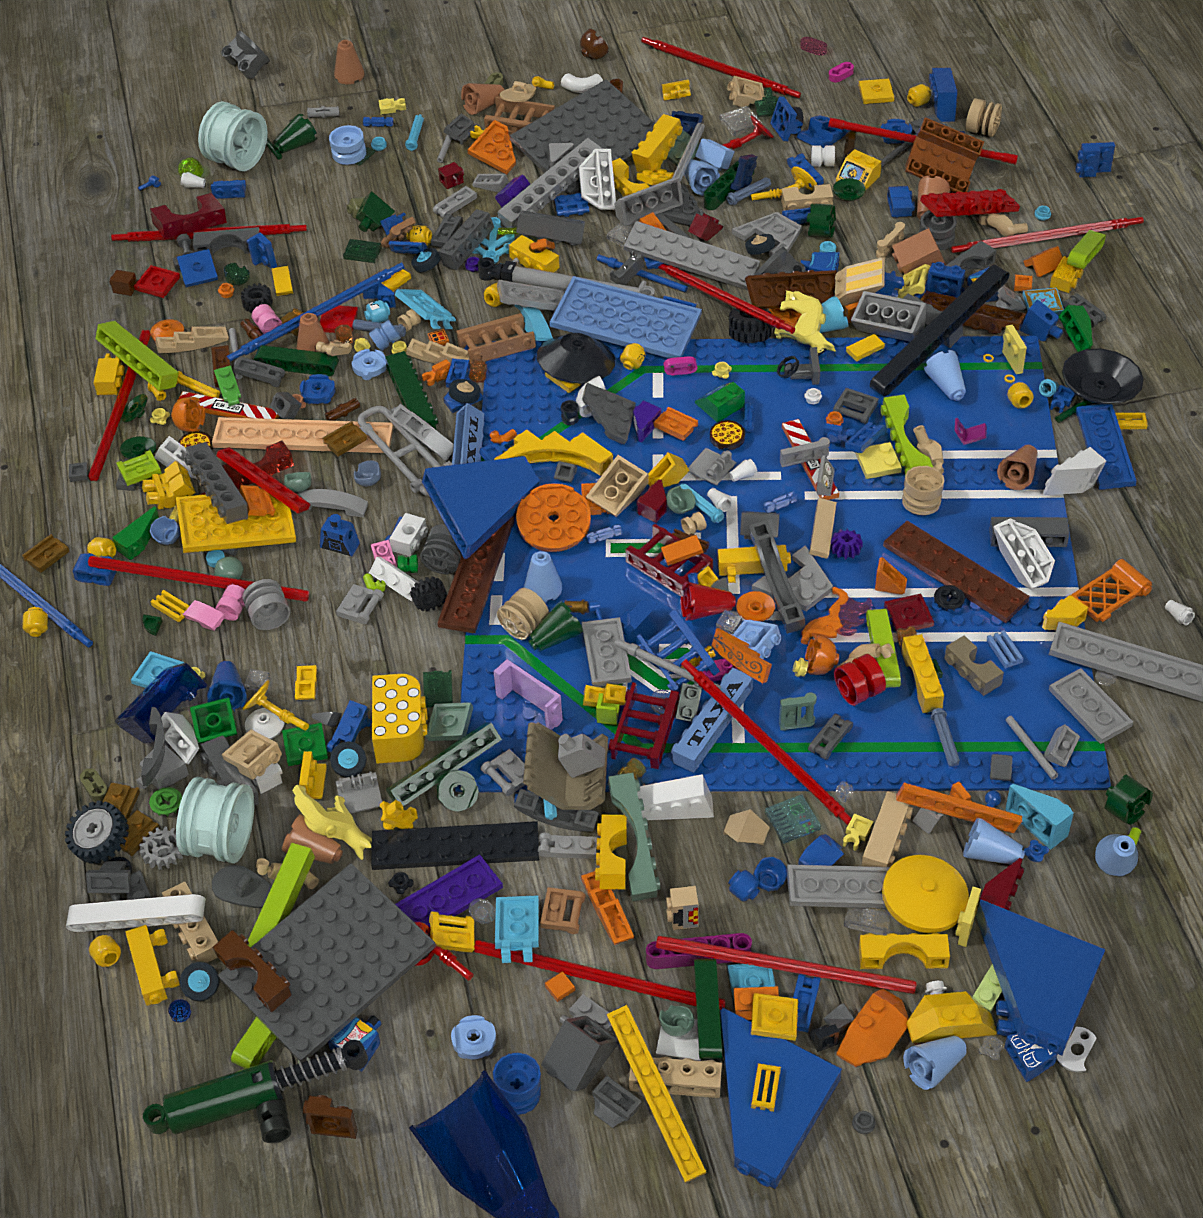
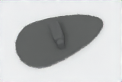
M239 865L226 866L220 869L212 880V891L217 898L231 904L252 908H263L272 888V885L261 876Z

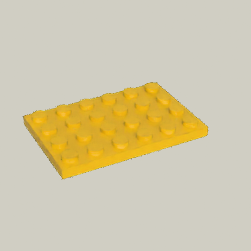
M269 494L275 509L274 516H270V514H266V516L248 515V519L227 524L223 518H220L218 509L213 507L209 496L176 497L183 553L296 542V535L291 510Z

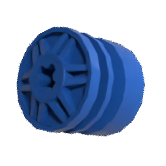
M512 1053L500 1058L493 1070L495 1103L501 1110L513 1115L526 1114L533 1110L539 1103L541 1096L540 1066L535 1059L527 1054Z

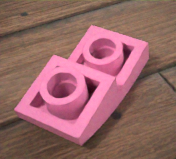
M389 540L371 544L374 559L382 557L397 567Z
M196 600L183 613L187 619L199 622L203 628L213 631L220 626L226 617L213 607Z

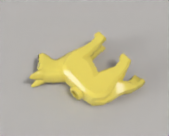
M786 291V299L781 302L780 310L793 309L802 315L795 325V332L793 334L783 329L775 328L774 334L776 338L787 337L801 344L817 347L818 356L826 350L835 352L834 345L828 342L820 333L821 324H825L826 314H823V307L819 300L798 291Z
M296 785L292 790L295 794V804L305 816L304 820L307 827L314 833L345 841L354 849L356 855L363 860V850L371 848L372 838L364 834L357 827L352 815L344 805V797L335 796V807L327 808L326 811L317 801L307 795L304 786Z

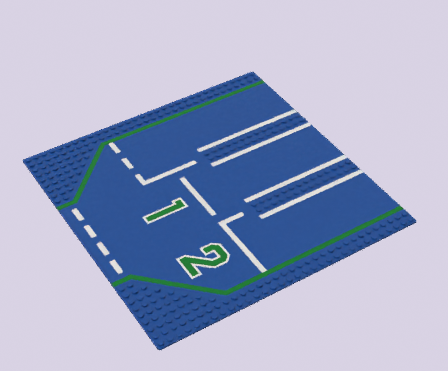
M962 336L951 348L941 344L889 395L885 396L891 397L905 394L909 404V415L904 425V431L909 442L917 450L918 440L913 429L920 425L925 427L928 438L938 442L942 447L944 487L941 505L935 513L917 515L906 510L903 506L904 466L901 473L866 479L855 452L845 448L846 442L843 440L841 444L830 442L828 447L829 456L826 458L834 467L833 482L839 491V498L830 500L837 502L832 537L840 529L846 531L848 528L849 531L855 530L856 534H860L863 542L860 554L855 555L854 559L850 557L846 560L844 557L838 558L837 554H833L831 546L827 559L812 555L833 587L842 589L848 594V602L840 608L838 615L843 628L837 633V638H828L836 646L837 654H839L838 664L834 665L832 670L823 675L806 673L805 676L796 677L795 672H793L794 662L798 661L800 657L805 660L808 644L801 643L803 629L786 633L775 603L773 615L769 619L762 621L777 625L781 634L780 643L772 647L768 658L764 657L763 659L772 664L768 680L762 684L753 678V690L740 707L754 723L825 791H899L903 783L932 791H951L952 785L960 782L966 791H1009L1012 784L1030 790H1108L1111 786L1104 743L1100 744L1049 691L1051 684L1080 668L1094 681L1092 668L1049 655L1056 630H1045L1042 628L1045 612L1049 609L1052 610L1061 599L1064 600L1067 596L1079 590L1070 532L1067 547H1047L1055 560L1048 583L1033 590L1019 583L1000 552L999 547H992L990 544L989 527L991 517H1067L1063 494H1043L1046 487L1045 483L1051 477L1052 469L1058 464L1048 397L1043 396L1039 391V385L1045 379L1037 336H1020L1027 347L1023 373L1016 375L1002 352L1003 336ZM866 337L826 338L828 342L834 345L836 351L826 350L818 356L820 383L812 385V378H781L777 374L778 365L788 356H795L799 360V364H809L811 346L801 344L791 338H769L757 343H743L734 339H690L682 357H694L698 368L694 373L683 375H667L664 370V362L669 358L645 352L646 356L640 368L628 370L620 360L625 346L599 340L608 346L615 356V368L609 376L602 379L607 391L636 402V406H639L644 400L661 408V414L667 410V407H670L698 420V426L694 427L693 432L684 441L655 428L643 442H639L633 415L625 445L609 439L604 433V427L602 424L597 423L593 415L582 417L579 414V421L574 425H566L562 422L561 404L567 400L576 402L578 392L584 384L568 393L545 376V372L537 362V351L545 341H535V348L486 361L482 412L484 413L482 447L494 444L490 437L492 431H498L499 435H504L509 430L514 429L518 435L528 430L541 440L556 431L569 442L583 432L613 454V460L619 455L646 473H649L668 452L683 458L687 467H689L705 448L720 455L723 451L728 450V448H724V450L719 449L710 442V429L717 422L695 404V400L723 384L735 382L745 391V404H754V431H745L744 443L739 448L728 450L732 453V460L736 462L729 472L734 470L745 459H751L757 468L754 476L733 482L728 472L720 483L715 485L688 472L679 483L664 487L667 497L669 490L681 484H686L714 507L715 505L707 496L710 489L715 488L729 495L733 504L728 511L723 512V520L719 523L712 522L711 518L697 506L684 514H676L667 505V512L655 523L638 514L637 501L641 495L648 491L650 486L647 484L641 494L617 517L607 514V512L601 513L602 515H591L588 533H596V530L606 527L612 528L613 525L620 524L622 528L621 535H613L612 538L602 541L596 540L592 544L588 543L585 536L581 542L570 549L559 552H547L562 582V591L558 598L555 600L552 598L545 603L549 612L560 601H582L584 599L589 603V601L598 600L600 601L603 619L621 617L628 608L635 607L640 600L652 599L657 606L635 630L627 635L623 632L625 642L639 645L641 643L637 637L639 634L645 642L671 624L670 622L673 620L669 613L673 610L678 612L704 648L708 645L712 647L716 628L733 635L745 620L737 612V601L743 594L753 591L752 585L765 576L764 573L736 575V583H728V589L736 599L735 607H732L731 611L685 621L686 617H683L681 612V596L626 562L625 549L630 545L640 549L653 538V524L665 528L671 534L675 528L684 532L681 519L685 517L690 518L694 513L700 512L705 518L707 526L704 530H697L695 535L702 540L710 542L709 548L704 554L709 555L713 559L714 574L718 579L727 578V575L719 576L718 549L754 547L752 539H744V535H740L742 512H765L763 503L767 501L772 502V499L784 494L787 496V493L794 491L798 496L796 502H789V505L777 510L774 508V511L769 512L780 513L778 537H774L776 545H786L787 552L791 554V563L788 564L787 571L785 572L787 578H790L802 569L800 565L792 560V555L804 546L810 551L819 496L801 463L786 467L781 466L780 450L792 447L782 429V423L799 419L811 442L819 441L823 437L824 426L827 422L826 417L830 412H833V408L845 388H849L879 398L878 405L868 422L875 423L877 426H886L885 416L881 414L884 396L870 388V381L910 342L890 337H878L885 343L884 349L855 361L846 352V347ZM948 350H952L957 354L966 389L964 397L958 401L950 400L924 370V366H927V360L939 352L943 351L945 354L949 353ZM990 354L994 357V360L986 362L983 360V356ZM990 356L985 357L988 360L992 359ZM791 359V360L787 361L786 364H788V363H792V364H793L794 362H796V360H795V359ZM718 362H726L732 367L728 378L724 379L712 375V371L715 370V365ZM784 366L781 368V375L785 374ZM1006 375H1013L1015 381L1008 383L1004 378ZM1018 382L1027 384L1034 396L1032 403L1023 409L1014 407L1007 396L1008 389ZM816 388L821 391L822 398L819 403L809 404L806 401L804 395L808 389ZM843 405L844 408H847V409H850V410H853V411H856V412H859V413H862V414L864 413V412H861V411H858V410H855V409H852V408H849V407H846V406ZM744 407L721 421H735L744 428ZM842 415L844 422L841 423L843 430L853 429L856 434L866 425L861 423L860 420ZM955 418L960 420L965 429L985 423L987 425L986 438L963 445L955 432ZM887 428L885 436H880L870 446L891 442L900 462V455L896 453L895 442L891 440L890 429ZM514 439L508 442V448L506 449L514 446ZM1032 445L1038 452L1032 483L1023 490H1013L1006 487V483L998 478V465L1004 458L1022 446ZM558 462L531 463L532 469L539 477V486L563 484L574 488L580 495H582L581 484L597 483L601 477L587 468L576 465L578 469L571 483L554 479ZM516 513L513 515L514 524L476 633L466 632L461 703L471 702L473 705L467 734L485 722L493 724L502 739L458 769L466 771L474 777L479 792H502V788L488 774L486 775L481 771V766L485 762L492 761L510 749L525 764L528 724L539 722L546 727L545 712L514 690L503 699L496 696L494 670L505 660L508 659L561 695L563 720L559 726L552 729V731L560 736L568 734L572 738L585 734L593 740L599 735L604 734L608 737L609 746L610 739L615 737L625 706L620 705L617 725L597 723L596 707L583 705L585 685L592 686L583 632L543 651H538L537 649L534 651L528 643L529 637L524 640L517 639L510 635L500 624L497 618L498 609L506 601H509L520 588H524L531 558L534 553L542 551L532 547L522 538L517 527ZM909 521L1030 596L1029 601L1007 623L965 598L961 608H956L955 611L952 609L946 611L945 608H939L938 604L934 603L935 591L945 585L883 546L884 541L902 524ZM658 542L646 555L650 558H655L662 551L661 547L665 545ZM881 557L907 578L904 594L875 590L877 569ZM665 559L660 562L663 566L669 567ZM687 560L674 573L683 577L695 564ZM831 592L809 610H802L805 617V626L814 619L828 616L830 607L839 599V596ZM921 593L934 620L933 627L896 634L889 618L900 671V687L886 688L884 692L873 697L868 696L867 700L855 706L850 705L838 690L834 678V670L849 658V654L861 644H871L866 611L885 609L884 601ZM949 595L947 601H951V595ZM590 603L588 613L584 615L570 612L573 617L578 619L581 626L582 622L598 620L596 612H590ZM1084 621L1077 627L1085 629ZM675 630L650 649L655 655L679 639L682 632L680 630L676 632ZM1005 630L1022 655L1023 663L1004 668L987 642V636H994V633L997 632L1001 634V631ZM922 634L931 660L936 659L942 670L943 677L939 678L944 693L942 709L947 713L946 720L960 759L957 766L951 767L948 764L935 722L931 719L932 712L922 713L917 698V687L911 667H906L901 653L903 637ZM964 635L977 647L976 659L972 662L984 664L991 660L1004 672L1002 685L984 696L975 690L968 680L961 677L959 672L952 665H949L944 658L946 646ZM995 641L996 644L998 645V647L1000 648V650L1002 651V648H1001V646L999 645V643H998L997 641ZM691 644L682 645L664 658V660L670 663L675 662L690 651ZM713 647L710 649V651L714 650L715 657H712V660L725 659ZM627 653L632 682L637 685V693L663 699L669 698L671 690L667 685L670 682L660 668L639 656L634 657ZM1004 654V656L1006 657V659L1008 660V662H1010V660H1009V658L1007 657V655ZM675 673L670 674L674 682L682 677ZM722 680L713 682L720 685ZM692 681L686 683L690 685L699 686L697 683H694ZM632 682L615 685L625 686L627 691V689L630 690ZM703 688L697 715L702 711L705 701H709L711 695ZM809 692L816 694L817 700L816 704H814L813 714L815 716V724L810 727L780 731V700L804 697ZM638 701L634 702L632 710L655 715L664 714L665 711L662 706ZM806 707L801 709V718L806 713ZM836 713L841 716V719L853 722V727L835 747L830 757L825 760L820 757V754L808 751V748L814 738ZM1012 716L1043 755L1055 730L1066 724L1080 736L1065 767L1048 761L1058 773L1056 779L1052 780L1005 721L1007 717ZM630 717L627 723L628 727L652 732L658 731L660 727L658 723ZM734 717L694 773L674 764L673 754L671 753L674 744L679 743L682 739L684 730L689 729L692 725L690 721L674 719L659 769L651 768L650 759L646 756L618 751L616 760H613L611 758V751H607L605 792H610L608 785L609 776L634 773V778L639 780L640 786L703 774L710 792L809 791ZM624 734L621 742L647 749L654 746L653 740ZM824 743L820 744L822 747L826 746ZM992 754L1010 755L1013 757L1011 781L990 779ZM498 768L495 769L508 783H512ZM460 785L454 787L456 792H463L460 790ZM525 785V786H523L522 788H520V789L529 791V790L527 789V787H528L527 785Z

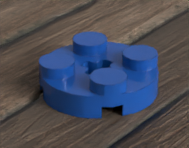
M890 119L887 120L886 124L883 123L881 125L882 129L912 135L911 124H905V120ZM882 137V138L884 139L883 141H884L886 144H891V143H901V144H903V143L905 142V141H900V140H895V139H890V138Z
M311 375L308 380L301 382L300 393L307 404H327L335 394V384L326 375Z

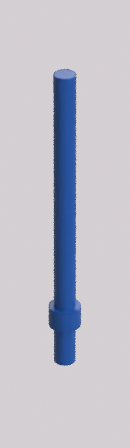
M600 254L597 256V261L608 264V267L614 269L620 268L624 264L613 257L608 258ZM640 270L636 274L685 293L688 289L686 285L644 270Z

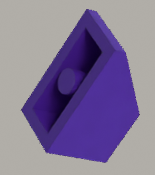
M644 400L633 410L634 426L639 442H643L655 429L654 421L661 415V408Z

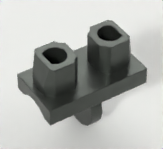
M682 683L675 715L676 719L692 722L694 716L697 715L702 687Z

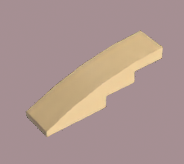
M192 327L191 332H174L173 337H156L155 343L158 353H176L213 346L228 341L229 337L226 327Z
M412 338L406 351V355L434 364L447 359L451 365L452 358L469 360L467 350L448 342L446 346H442L433 341L425 344Z

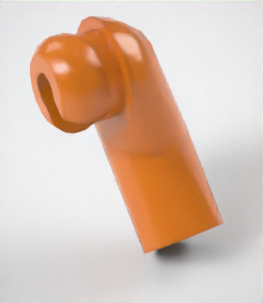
M514 429L509 430L504 435H499L498 431L490 433L491 441L500 444L509 442L517 436Z

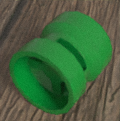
M417 554L410 557L398 555V569L405 573H418Z

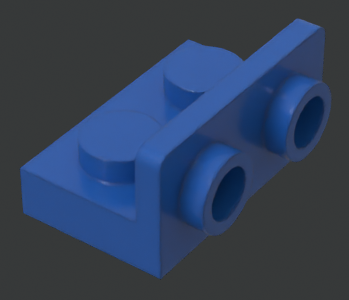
M216 181L211 184V191L216 199L245 197L246 181Z
M261 232L247 239L254 265L262 262L271 270L277 267L272 244Z

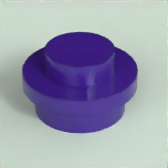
M475 256L469 257L466 260L465 268L472 272L477 271L479 258Z

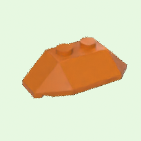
M885 989L873 993L849 1026L836 1056L855 1067L887 1058L908 1029L906 1023L909 1017L903 1000Z

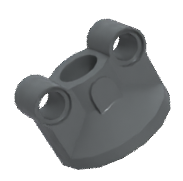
M240 30L236 33V37L227 46L223 47L221 51L222 56L229 64H238V69L247 79L254 78L258 70L264 64L270 62L267 55Z
M782 247L754 275H762L764 273L777 274L779 272L792 273L794 271L805 272V266L801 262L796 261Z

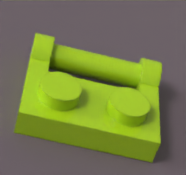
M150 450L130 460L116 462L117 468L127 486L151 478L152 474H161V469Z

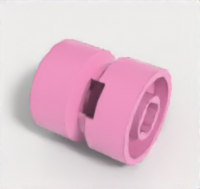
M259 305L252 312V320L263 334L282 325L281 320L269 305Z
M229 585L216 605V610L226 616L224 618L226 620H237L242 609L245 607L242 598L245 589L238 585Z

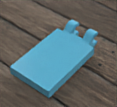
M411 289L396 290L395 296L422 318L430 320L433 329L441 328L437 324L438 321L443 322L445 329H453L450 321H456L455 317L424 291Z
M539 896L496 897L495 949H501L502 963H511V951L523 950L524 962H533L532 948L539 947Z

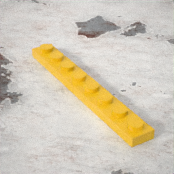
M625 1005L606 1014L684 1182L687 1183L706 1174V1170L628 1006Z

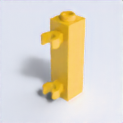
M776 545L786 572L788 564L791 563V554L787 552L786 545ZM755 547L718 549L719 576L727 575L728 583H736V575L764 573Z
M147 925L125 931L146 1006L158 1004L168 999L165 988H174L179 986L180 983L176 971H171L165 976H161L153 946H162L168 943L164 929H159L150 934Z

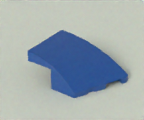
M819 115L810 118L808 130L798 132L797 138L813 146L824 148L825 145H832L840 140L850 130L829 127L830 118Z

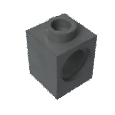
M277 392L269 407L283 419H294L302 404L289 392Z

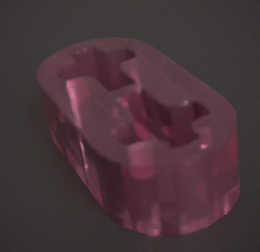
M803 37L801 39L800 48L802 50L819 56L827 53V44L812 37Z

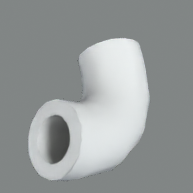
M568 73L563 76L561 86L574 93H583L602 82L603 79L599 74H594L587 78H579Z
M600 376L587 382L606 390ZM587 383L579 390L576 398L579 408L578 412L582 417H590L592 415L589 405H585L582 401Z

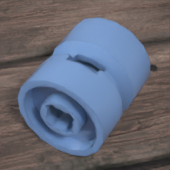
M389 319L381 324L380 329L375 328L369 332L370 337L380 351L389 347L390 342L394 343L401 338Z

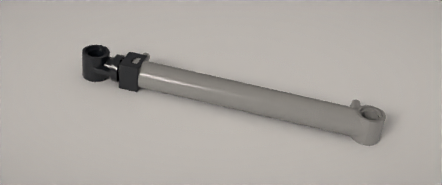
M489 257L481 258L478 261L479 278L484 281L492 280L495 277L498 280L559 289L565 292L573 277L571 275L518 266V258H514L513 261H505L504 264H494V260ZM587 279L655 297L654 288L646 286V281L644 280L640 283L639 287H632Z

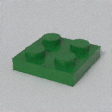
M322 723L309 725L306 731L299 727L282 730L288 766L302 764L304 751L312 752L314 760L328 759Z

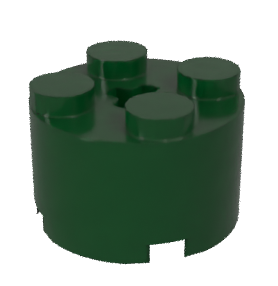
M814 203L810 205V213L807 214V223H810L808 236H834L835 226L833 225L834 221H836V208L834 204Z
M1125 774L1116 786L1112 785L1108 788L1106 792L1108 798L1104 809L1122 822L1131 825L1143 816L1145 811L1142 809L1146 804L1150 805L1153 793L1134 778Z

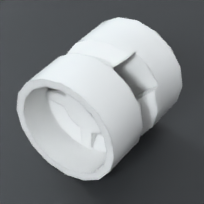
M825 145L824 148L812 146L811 165L813 167H820L822 164L825 167H834V145Z

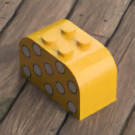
M408 674L372 676V742L376 764L406 762L417 758L424 749V736L428 734L426 698L421 695L418 680Z

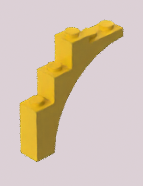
M525 430L514 438V446L494 459L525 456L530 464L561 461L579 465L601 476L613 462V454L583 432L569 442L556 431L541 440L530 431Z

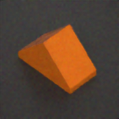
M881 557L877 569L875 590L904 594L907 578Z

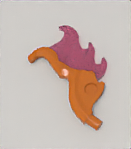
M833 587L832 593L837 594L839 599L830 607L828 616L814 619L805 626L802 631L801 643L808 644L810 637L813 635L825 638H837V633L842 636L854 635L857 630H850V628L865 622V618L859 619L858 616L865 614L867 610H871V599L868 597L866 602H857L848 597L844 590Z

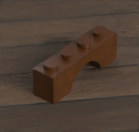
M232 930L212 948L217 958L230 971L244 967L253 969L258 973L257 982L253 990L258 1000L272 1013L292 995L289 989L290 983L283 975L279 977L275 973L277 970L269 961L265 963L262 960V954L255 947L251 949L248 946L249 942L244 935L240 934L238 936Z

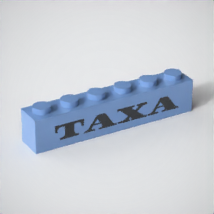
M468 403L456 414L452 465L481 462L479 452L480 448H482L484 413Z
M732 667L730 672L726 673L722 678L720 684L721 691L740 708L753 690V678ZM712 696L709 701H705L700 714L694 716L692 725L689 729L684 730L682 739L679 743L674 744L671 751L673 763L693 773L733 718Z

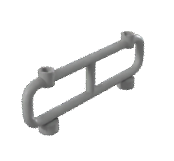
M374 406L362 412L358 417L359 428L378 445L412 482L410 483V488L414 493L420 491L423 495L430 497L422 483V479H418L399 458L416 449L432 467H441V465L415 437L389 418L397 407L389 410L383 406ZM375 413L384 414L411 444L393 452L373 431L371 424L365 422V419ZM450 461L442 464V466L452 465Z

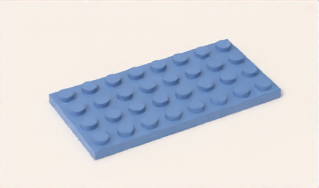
M573 276L550 320V327L572 333H582L598 340L625 347L628 344L637 343L644 348L645 352L667 358H677L683 356L700 319L702 309Z

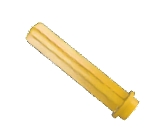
M178 371L176 384L179 383L206 396L219 398V390L187 377L181 371Z

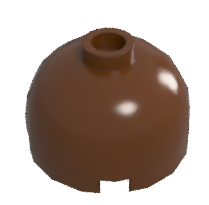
M589 28L580 40L581 53L586 58L601 59L609 52V47L601 36L597 37L595 35V30Z

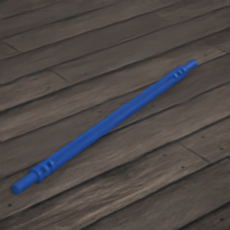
M401 262L390 269H384L240 347L241 349L226 357L231 362L239 358V356H246L260 346H264L298 328L302 315L312 313L318 317L391 278V275L405 268L403 263Z
M0 564V578L33 606L42 608L48 614V618L72 638L78 639L88 648L93 645V641L86 637L80 628Z

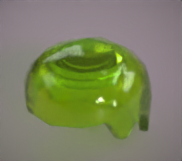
M189 157L179 163L178 173L181 177L183 173L187 172L201 177L204 173V168L196 158Z

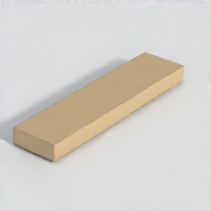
M818 498L809 554L828 558L837 502Z

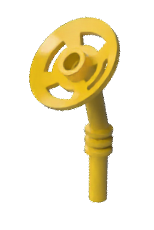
M794 166L791 169V173L796 180L795 184L785 188L798 187L800 189L804 187L814 191V186L817 185L814 178L804 169ZM777 188V190L773 189V191L770 189L768 192L751 194L752 201L765 198L773 199V197L780 198L782 196V189L779 190Z
M269 680L261 686L242 708L244 711L256 704L262 705L287 724H293L304 731L309 728L308 723L295 717L292 712L286 709L282 710L267 700L268 697L265 694L269 687Z

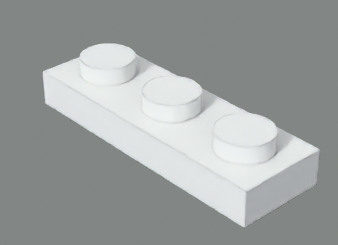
M376 557L369 571V574L380 581L383 580L387 586L408 600L413 601L410 594L411 588L415 587L414 584L416 582L418 584L420 582L382 557Z

